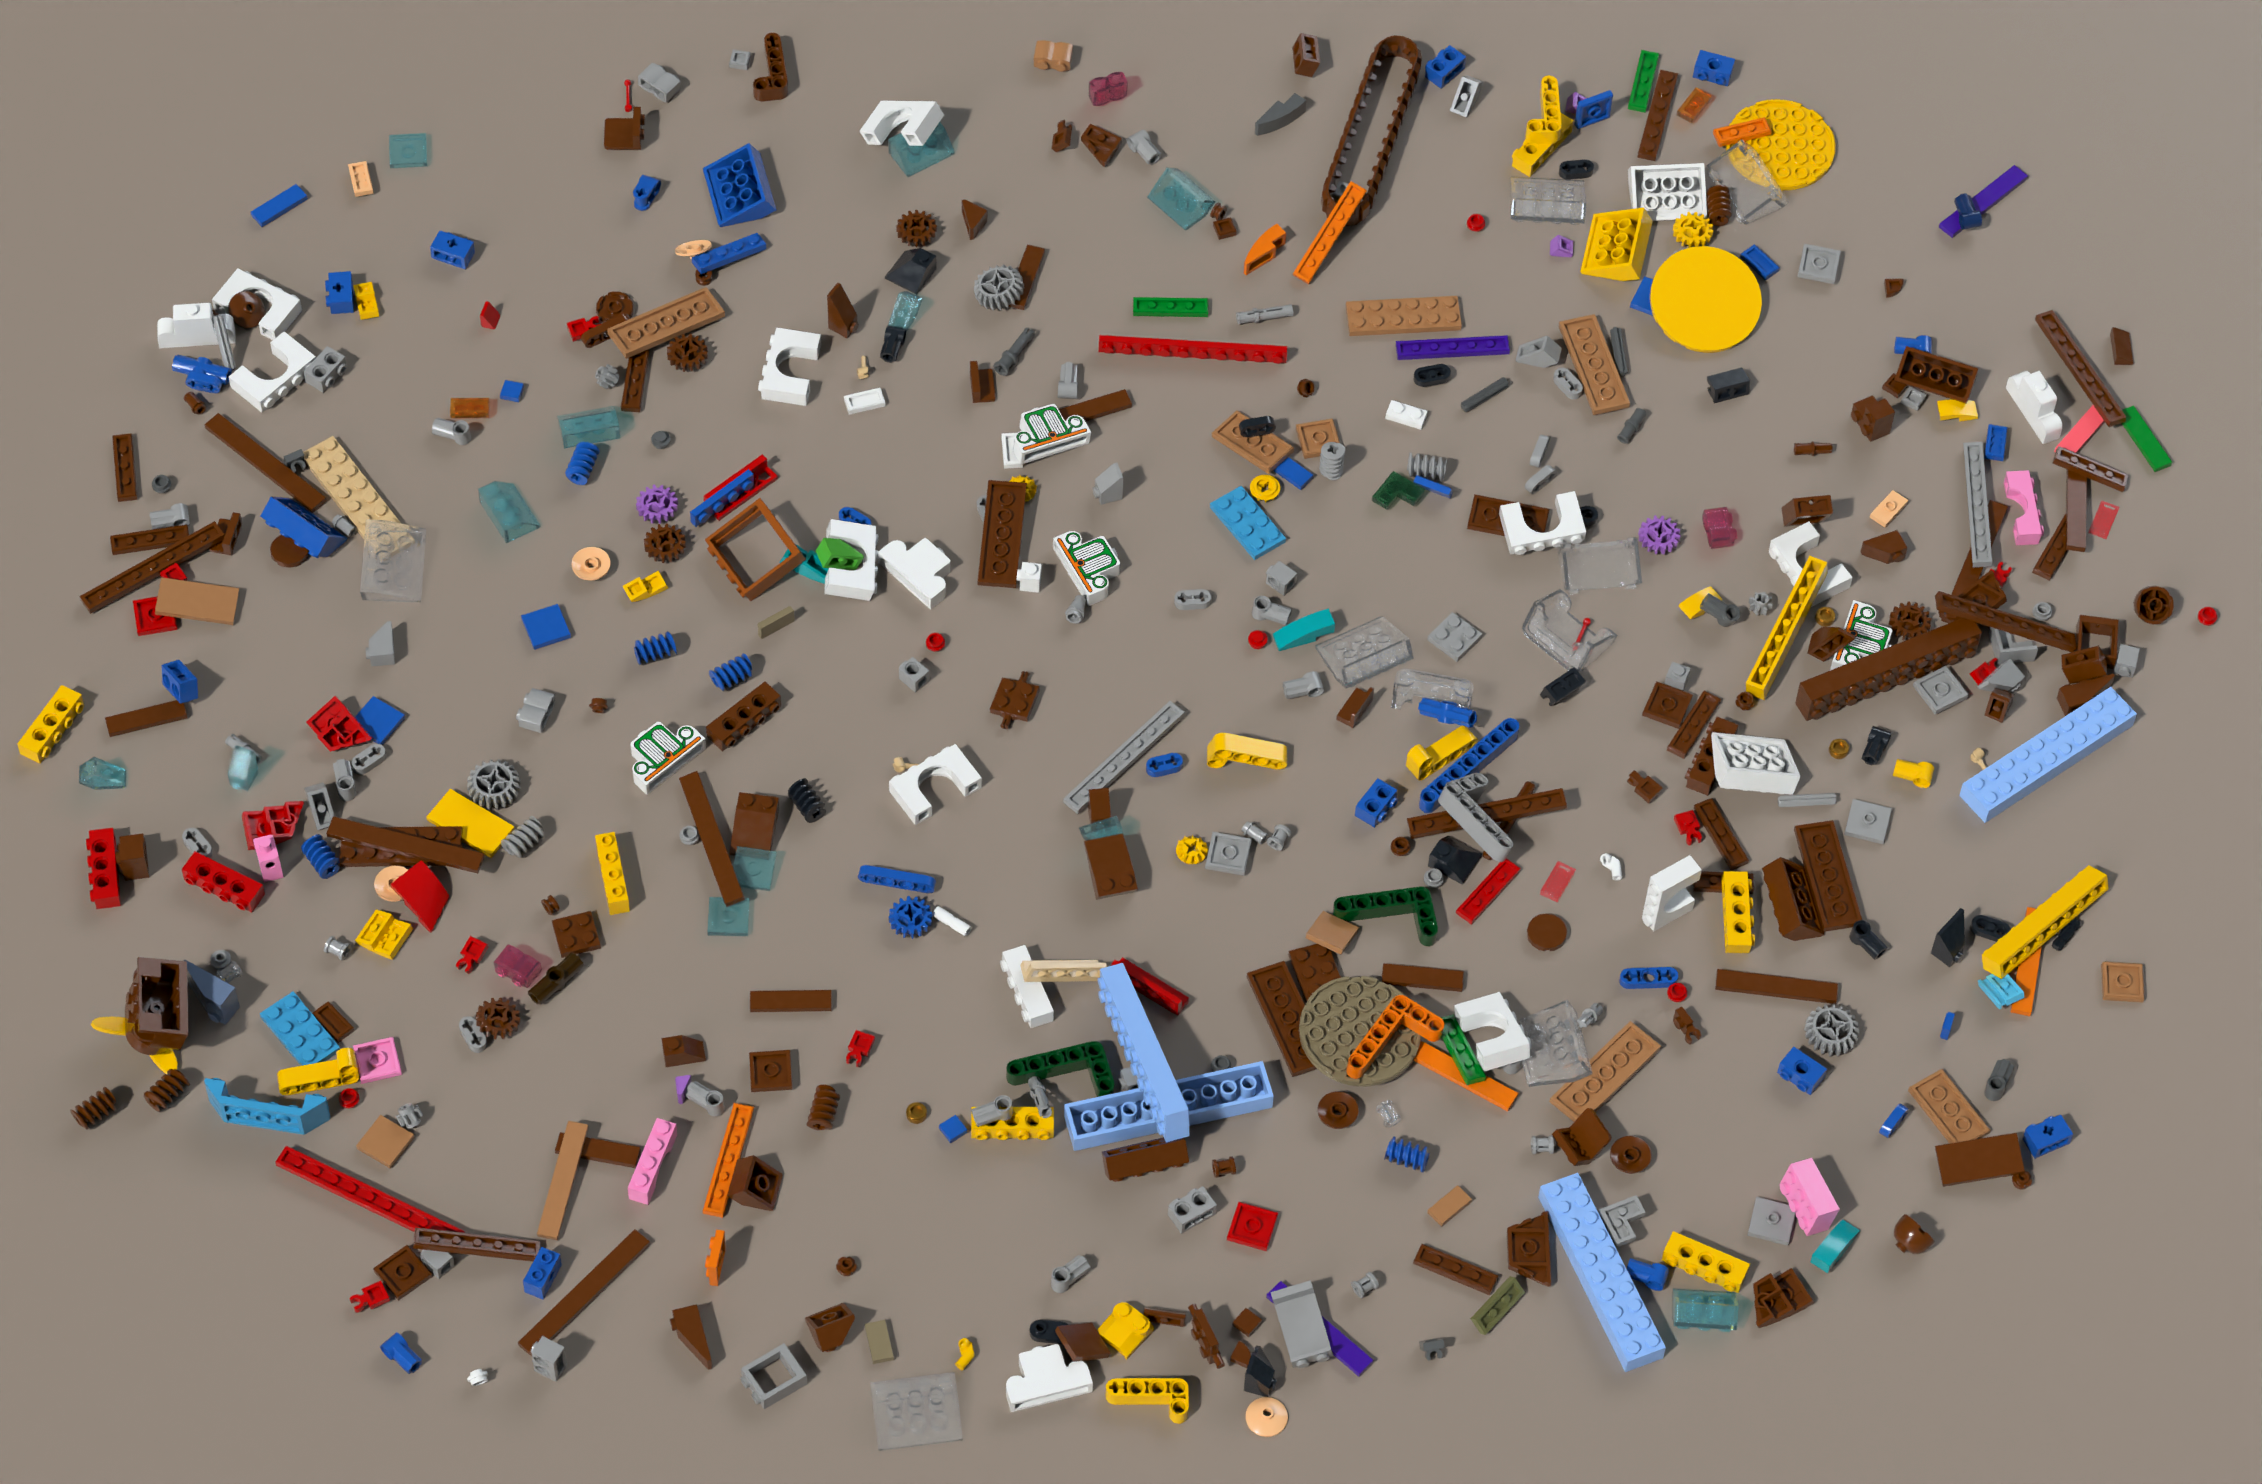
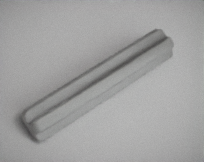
M217 315L212 317L223 364L224 367L233 370L236 368L224 318L223 315Z
M1835 793L1778 796L1779 807L1836 804Z

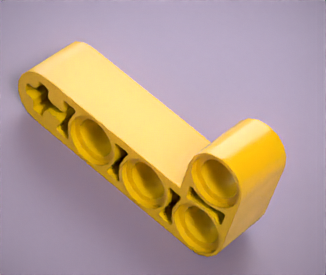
M1548 75L1543 77L1540 88L1542 119H1531L1526 127L1525 138L1528 142L1534 144L1556 143L1560 139L1562 125L1558 81L1555 77Z
M1460 726L1425 749L1421 744L1411 748L1407 754L1406 767L1419 781L1424 780L1468 752L1478 743V739L1468 727Z
M1218 733L1207 746V765L1211 768H1221L1230 760L1271 769H1284L1287 767V747L1280 743L1229 733Z
M342 1048L336 1052V1060L278 1071L277 1080L280 1094L294 1095L356 1083L359 1080V1073L354 1049Z
M1115 1378L1109 1380L1106 1384L1105 1397L1110 1404L1169 1405V1417L1172 1422L1181 1424L1188 1418V1384L1183 1379ZM1137 1389V1390H1140L1141 1392L1138 1393V1394H1135V1393L1132 1392V1390ZM1159 1389L1162 1392L1157 1394L1153 1390ZM1180 1389L1183 1392L1178 1394L1174 1390ZM1179 1408L1182 1409L1183 1412L1177 1413L1174 1410Z

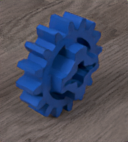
M907 896L906 901L900 898L899 904L894 902L893 909L889 910L891 929H896L897 935L902 932L903 938H906L907 934H910L911 938H914V934L922 936V930L927 932L928 926L932 925L930 906H925V900L918 902V897L911 900L910 896Z

